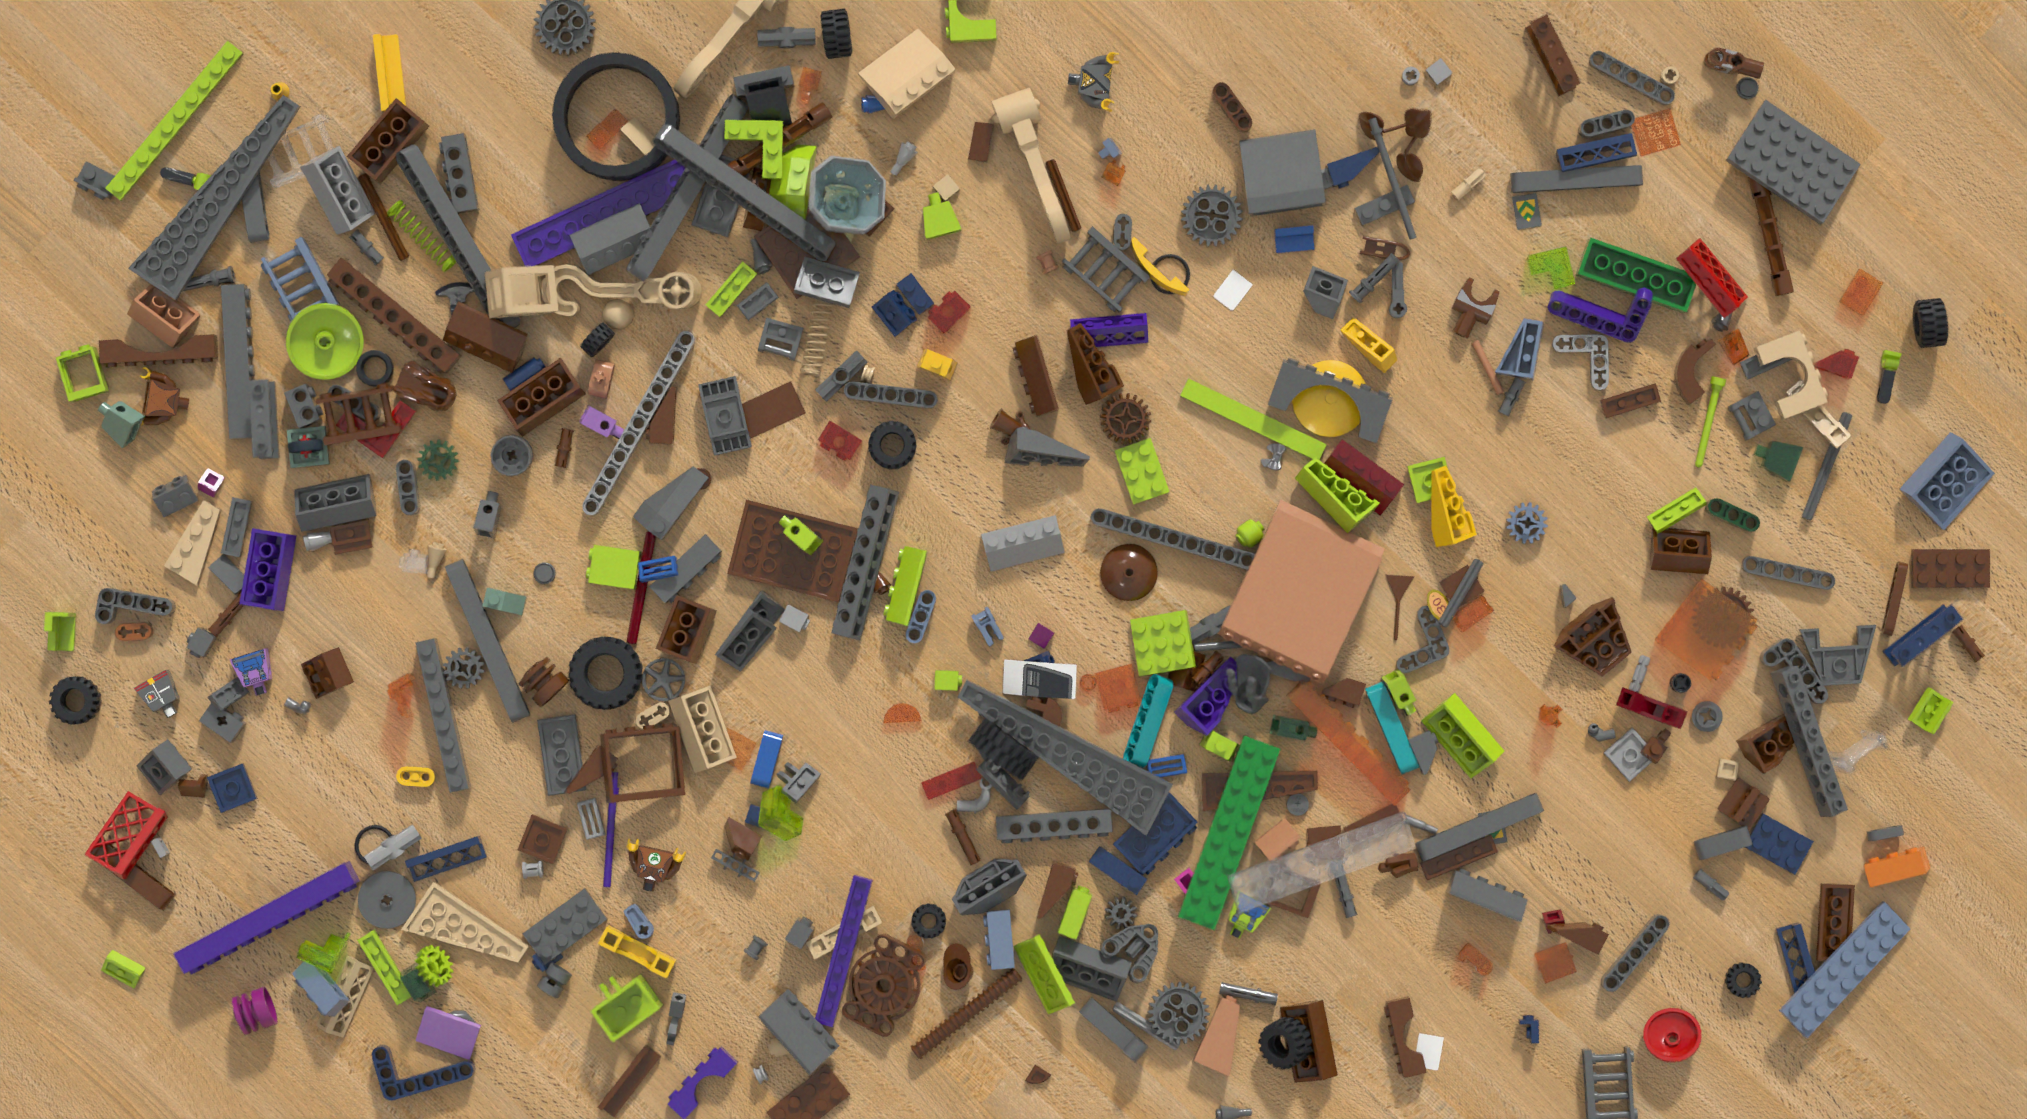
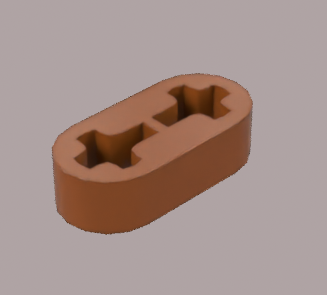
M146 622L120 624L115 630L116 637L121 641L149 639L153 634L152 626ZM143 625L148 629L145 636L142 633H136V630L142 629ZM125 627L126 630H132V634H126V638H124V635H120V631Z

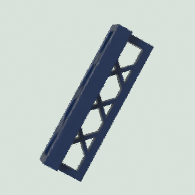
M1632 133L1560 148L1556 151V159L1560 163L1562 172L1637 156ZM1631 147L1632 152L1623 153L1618 149ZM1611 150L1614 151L1610 157H1604L1600 154ZM1588 155H1595L1592 161H1586L1581 158ZM1576 159L1573 165L1565 166V160Z
M479 835L408 859L405 863L407 868L410 869L413 881L415 882L486 858L487 855ZM478 844L482 855L477 857L469 855L468 852L471 846ZM459 852L463 854L461 862L455 863L451 861L452 853ZM441 858L446 861L442 869L438 870L431 866L434 859ZM422 864L428 867L424 875L417 877L414 869L415 865Z
M1798 922L1776 928L1794 994L1801 984L1805 983L1803 980L1806 978L1807 981L1815 972L1802 925ZM1792 929L1794 936L1790 943L1783 939L1781 931ZM1791 946L1797 949L1799 953L1795 961L1788 957V951ZM1796 965L1803 968L1804 974L1801 979L1793 975Z

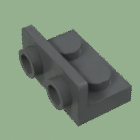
M86 161L78 177H75L73 180L78 183L77 187L86 192L88 189L95 191L94 196L102 200L105 197L111 200L113 194L105 188L115 176Z

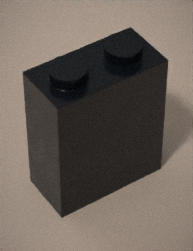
M782 76L744 84L752 120L783 121V127L792 124Z

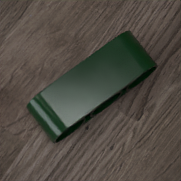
M1719 498L1707 501L1705 506L1706 512L1715 518L1746 532L1756 531L1760 526L1759 518L1750 512ZM1714 501L1720 506L1718 512L1711 510V504ZM1730 510H1734L1737 513V518L1734 521L1728 517ZM1748 518L1754 520V526L1751 529L1746 526Z

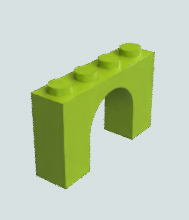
M948 0L949 7L945 8V17L949 19L950 27H946V37L950 38L951 43L997 41L996 19L970 20L959 12L957 0Z

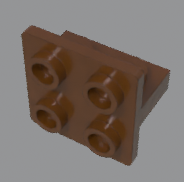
M1737 778L1717 809L1739 825L1747 826L1748 830H1750L1770 799L1756 787L1749 785L1741 778Z

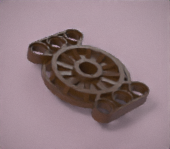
M883 933L874 940V947L876 949L864 954L853 966L849 976V990L853 1000L844 1004L842 1014L847 1019L879 1036L887 1037L895 1028L892 1020L905 1016L917 1003L921 989V981L917 970L926 964L927 959L923 952ZM880 938L887 939L888 946L886 948H882L879 945L878 941ZM896 947H903L905 955L902 957L898 956L895 952ZM871 955V959L865 963L862 961L865 957ZM913 956H920L922 964L915 965L912 961ZM859 965L860 968H859V970L857 971L856 976H855V975H854L855 969H856L857 966ZM915 977H916V982H917V989H914V979H913V978H915ZM879 979L888 980L891 986L890 990L882 991ZM913 994H916L913 1003H912V1004H909V1001L911 1000L912 995H913ZM848 1005H853L856 1008L854 1015H850L847 1012L846 1008ZM907 1008L905 1012L897 1014L901 1009ZM865 1014L872 1015L873 1022L871 1024L864 1021L863 1017ZM881 1023L889 1024L890 1031L883 1032L880 1028Z

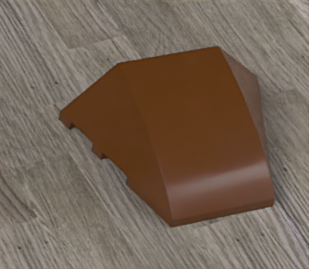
M1613 597L1587 608L1562 629L1554 644L1555 648L1601 677L1632 653Z

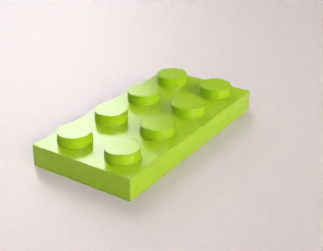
M1040 934L1013 946L1048 1014L1067 1008L1075 1003Z

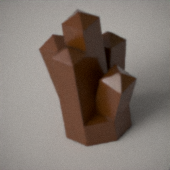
M1415 852L1393 853L1390 858H1386L1384 863H1379L1378 870L1380 873L1391 872L1395 878L1418 871Z

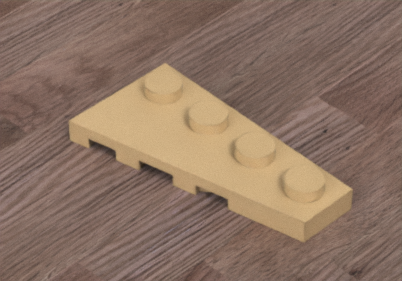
M203 500L164 565L197 586L221 510Z

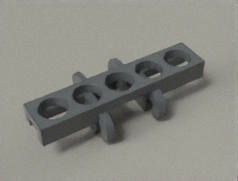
M715 849L711 858L723 864L724 870L728 867L739 873L737 877L740 878L743 875L754 882L756 881L760 872L745 864L746 859H743L741 863L734 859L735 853L732 857ZM717 852L722 855L721 859L715 857ZM725 857L728 858V860H727L726 863L723 862V859H724ZM733 862H738L739 867L737 869L732 868ZM750 871L756 873L755 878L748 875Z

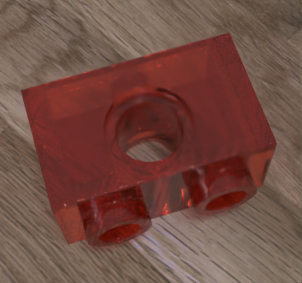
M956 291L946 293L942 298L943 302L939 306L934 305L928 311L930 314L928 319L943 334L971 309V306ZM944 307H952L954 310L953 314L945 316L942 313Z
M830 420L818 438V441L821 442L819 446L827 451L833 449L837 452L836 456L843 461L847 459L852 460L863 442ZM837 437H843L845 440L844 445L840 448L834 445V440Z

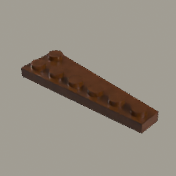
M1317 771L1272 772L1262 800L1318 790ZM1202 773L1203 811L1215 810L1217 808L1229 773Z

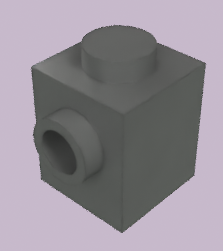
M198 627L195 633L192 632L186 641L188 643L186 648L190 649L189 653L197 658H200V656L207 657L217 637L207 630Z

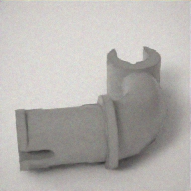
M982 778L979 783L982 789L979 799L957 800V811L974 812V814L982 811L990 801L992 785L989 784L984 787Z

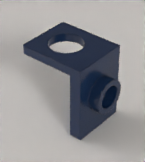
M536 953L532 956L534 959L532 963L537 970L540 969L543 972L549 967L551 962L556 963L561 960L563 955L560 953L554 960L544 964Z

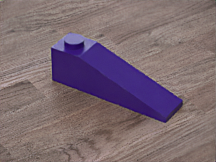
M1231 656L1174 711L1188 727L1206 736L1220 723L1232 696L1228 687L1226 671L1227 669H1232L1237 680V664Z

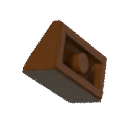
M975 122L968 160L987 163L994 124Z

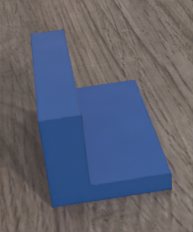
M1314 226L1275 229L1276 253L1315 250Z

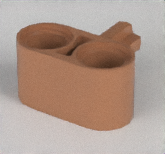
M595 360L588 395L607 399L615 368L614 363Z

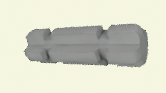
M1641 655L1639 658V665L1636 666L1632 678L1633 682L1630 683L1629 690L1640 691V683L1643 682L1647 671L1646 666L1650 662V658Z

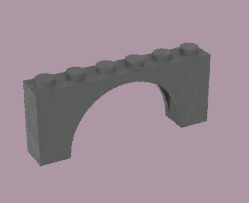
M1288 358V360L1283 359L1268 405L1286 411L1293 398L1309 387L1316 385L1337 387L1345 391L1358 407L1361 418L1358 437L1377 443L1392 403L1390 393L1379 390V392L1371 390L1372 387L1366 384H1361L1360 386L1353 384L1354 381L1346 377L1342 379L1336 378V374L1329 371L1319 372L1317 367L1309 364L1306 367L1299 364V361Z

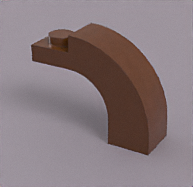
M1704 338L1696 345L1697 349L1692 344L1689 345L1681 353L1676 363L1675 384L1680 396L1687 405L1692 404L1705 393L1696 381L1694 368L1698 359L1716 345L1712 338L1707 341Z

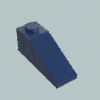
M1378 147L1326 164L1333 187L1338 186V189L1349 186L1348 182H1351L1380 153Z
M1101 846L1098 847L1089 860L1091 864L1135 895L1139 893L1148 880Z

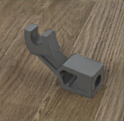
M673 992L669 1009V1016L672 1019L666 1042L668 1045L674 1046L679 1018L682 1019L686 994Z

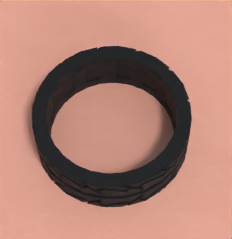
M619 52L598 54L579 63L562 80L554 97L552 109L554 132L567 156L585 172L600 179L613 181L631 180L658 167L668 155L654 146L641 159L617 166L604 165L584 156L572 141L568 128V111L575 92L583 82L599 72L610 69H628L642 74L658 87L665 104V124L672 126L678 131L680 126L679 104L672 87L662 73L646 60L632 54Z

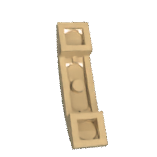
M1801 380L1786 392L1787 396L1789 397L1797 393L1804 383ZM1822 405L1801 412L1836 449L1852 437L1841 423L1837 422Z
M874 906L865 910L858 935L882 923ZM840 924L806 942L814 959L834 949Z

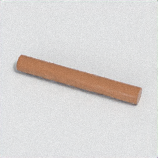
M1479 340L1473 342L1472 346L1497 395L1504 392Z

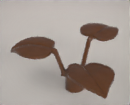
M1410 108L1404 114V124L1388 129L1383 128L1384 121L1378 115L1372 112H1361L1358 117L1360 126L1364 134L1372 140H1375L1374 135H1371L1372 129L1369 120L1372 118H1376L1379 128H1382L1383 133L1406 127L1405 132L1408 136H1413V139L1405 149L1404 154L1400 153L1397 155L1396 164L1403 176L1411 181L1420 182L1423 175L1422 162L1415 154H1409V150L1416 139L1425 138L1429 134L1431 110Z

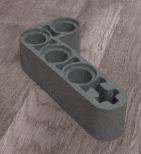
M104 588L98 595L95 618L98 623L110 624L116 618L117 608L157 615H171L175 612L176 605L169 598L114 588ZM108 591L113 594V599L110 602H107L105 599V594ZM126 595H130L132 598L130 605L124 603ZM146 598L151 602L148 609H145L142 603ZM157 604H166L169 606V610L156 606ZM104 610H107L110 614L107 621H104L101 617Z
M1780 639L1761 652L1760 661L1765 666H1775L1784 661L1786 666H1793V659L1799 658L1801 661L1799 671L1802 679L1807 673L1812 678L1809 684L1804 683L1810 701L1822 704L1827 700L1828 692L1793 640ZM1784 642L1790 644V650L1786 653L1781 648ZM1769 652L1774 655L1772 663H1768L1765 659L1766 654ZM1814 689L1822 693L1820 694V699L1814 697L1816 696Z
M1091 997L1079 1011L1135 1063L1148 1049V1046L1094 998Z

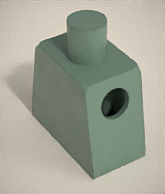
M118 401L113 406L103 402L98 408V411L105 416L101 426L121 448H124L135 440L144 415L122 401Z

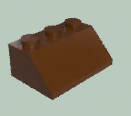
M1652 528L1651 570L1708 575L1712 560L1710 531L1667 528L1657 534L1654 528Z
M676 595L656 649L687 662L697 664L717 610Z

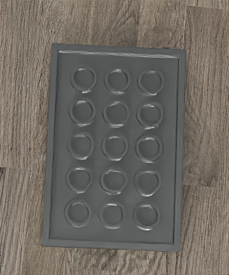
M1767 100L1762 103L1725 160L1820 225L1824 223L1861 165Z

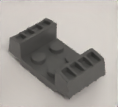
M736 376L698 384L714 456L752 447Z

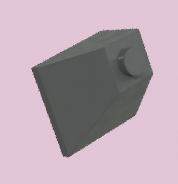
M1312 266L1303 292L1316 313L1333 319L1348 280Z

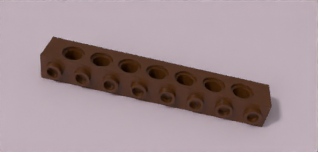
M340 258L328 272L327 276L330 278L328 282L336 288L339 286L343 288L345 296L350 300L355 298L360 302L358 306L366 313L371 311L374 314L373 319L381 325L383 323L388 325V331L395 337L399 334L404 339L403 343L410 349L416 348L419 351L417 355L424 361L429 359L433 362L432 367L440 374L442 371L448 373L461 358L457 351L345 259ZM351 275L353 283L346 286L344 279L346 276ZM361 288H367L368 295L364 298L359 296ZM376 300L383 302L380 310L374 309V302ZM391 312H396L398 315L395 322H390L388 319ZM406 324L412 325V332L410 334L403 332ZM421 336L427 338V344L423 347H420L418 344V339ZM437 348H440L442 350V356L438 359H435L433 357V351Z

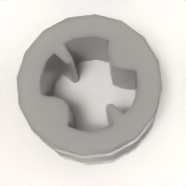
M1415 67L1406 68L1402 74V80L1407 85L1416 84L1420 77V73ZM1414 72L1416 79L1408 80L1406 73Z
M762 1065L759 1066V1069H753L760 1084L764 1080H769Z

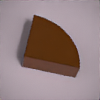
M1035 1064L1025 1081L1031 1084L1042 1083L1049 1079L1051 1074Z

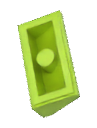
M114 950L108 954L101 968L102 972L134 989L145 970L144 966Z

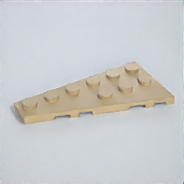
M435 882L431 884L401 929L514 962H519L529 945Z

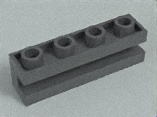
M705 534L676 561L678 576L658 579L649 587L664 603L668 601L673 603L676 595H678L677 593L682 588L684 590L688 589L693 584L691 580L696 575L698 577L703 575L707 571L706 566L710 562L714 564L721 558L720 553L722 550Z

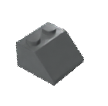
M168 739L152 749L137 765V768L159 795L165 793L192 769Z

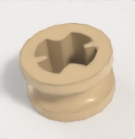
M1673 66L1666 67L1661 73V79L1665 84H1673L1679 78V72ZM1668 70L1675 74L1672 80H1668L1669 78L1666 79L1665 77Z
M865 365L860 381L866 380L870 384L875 367L869 368L868 365Z

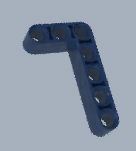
M379 1045L372 1051V1060L382 1095L389 1101L466 1080L473 1076L476 1070L472 1061L465 1060L399 1079L390 1048L387 1045ZM378 1049L386 1052L385 1059H380L377 1056ZM462 1065L470 1067L471 1072L469 1075L462 1073ZM383 1068L391 1070V1077L383 1076ZM443 1071H450L452 1079L446 1080L443 1077ZM429 1075L433 1078V1085L425 1083V1076ZM407 1081H412L415 1084L413 1091L407 1089ZM389 1086L396 1088L397 1093L395 1096L388 1094L387 1089Z

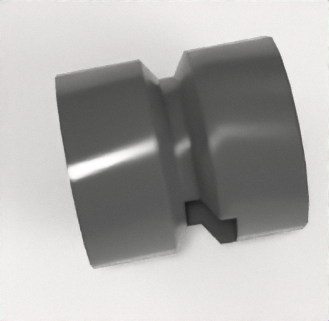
M551 962L546 970L547 975L542 976L537 987L558 999L563 991L562 986L567 985L572 974ZM553 979V980L556 981L557 983H556V985H555V984L551 983L550 981Z

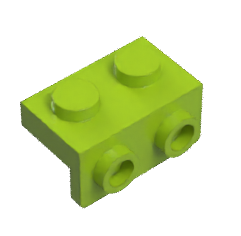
M1927 687L1908 720L1922 730L1935 734L1946 714L1950 711L1953 701Z

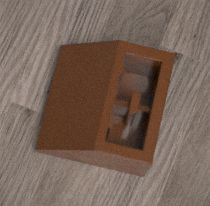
M339 647L324 652L301 664L316 699L354 683Z

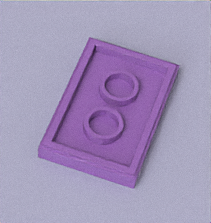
M426 1006L415 1041L470 1060L481 1025Z

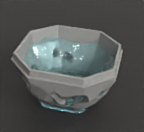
M830 156L811 171L809 210L813 214V218L826 230L863 235L884 219L886 181L868 160Z

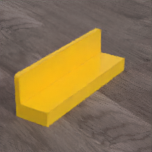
M374 34L373 43L381 111L384 113L395 98L406 106L399 38L397 34L386 36Z

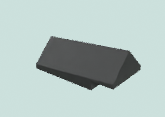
M761 591L715 655L741 672L777 629L774 623L785 611V608L766 592Z

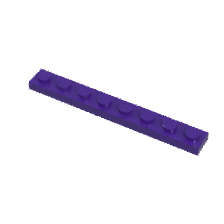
M854 875L815 1017L819 1023L829 1027H833L835 1024L873 882L872 879Z

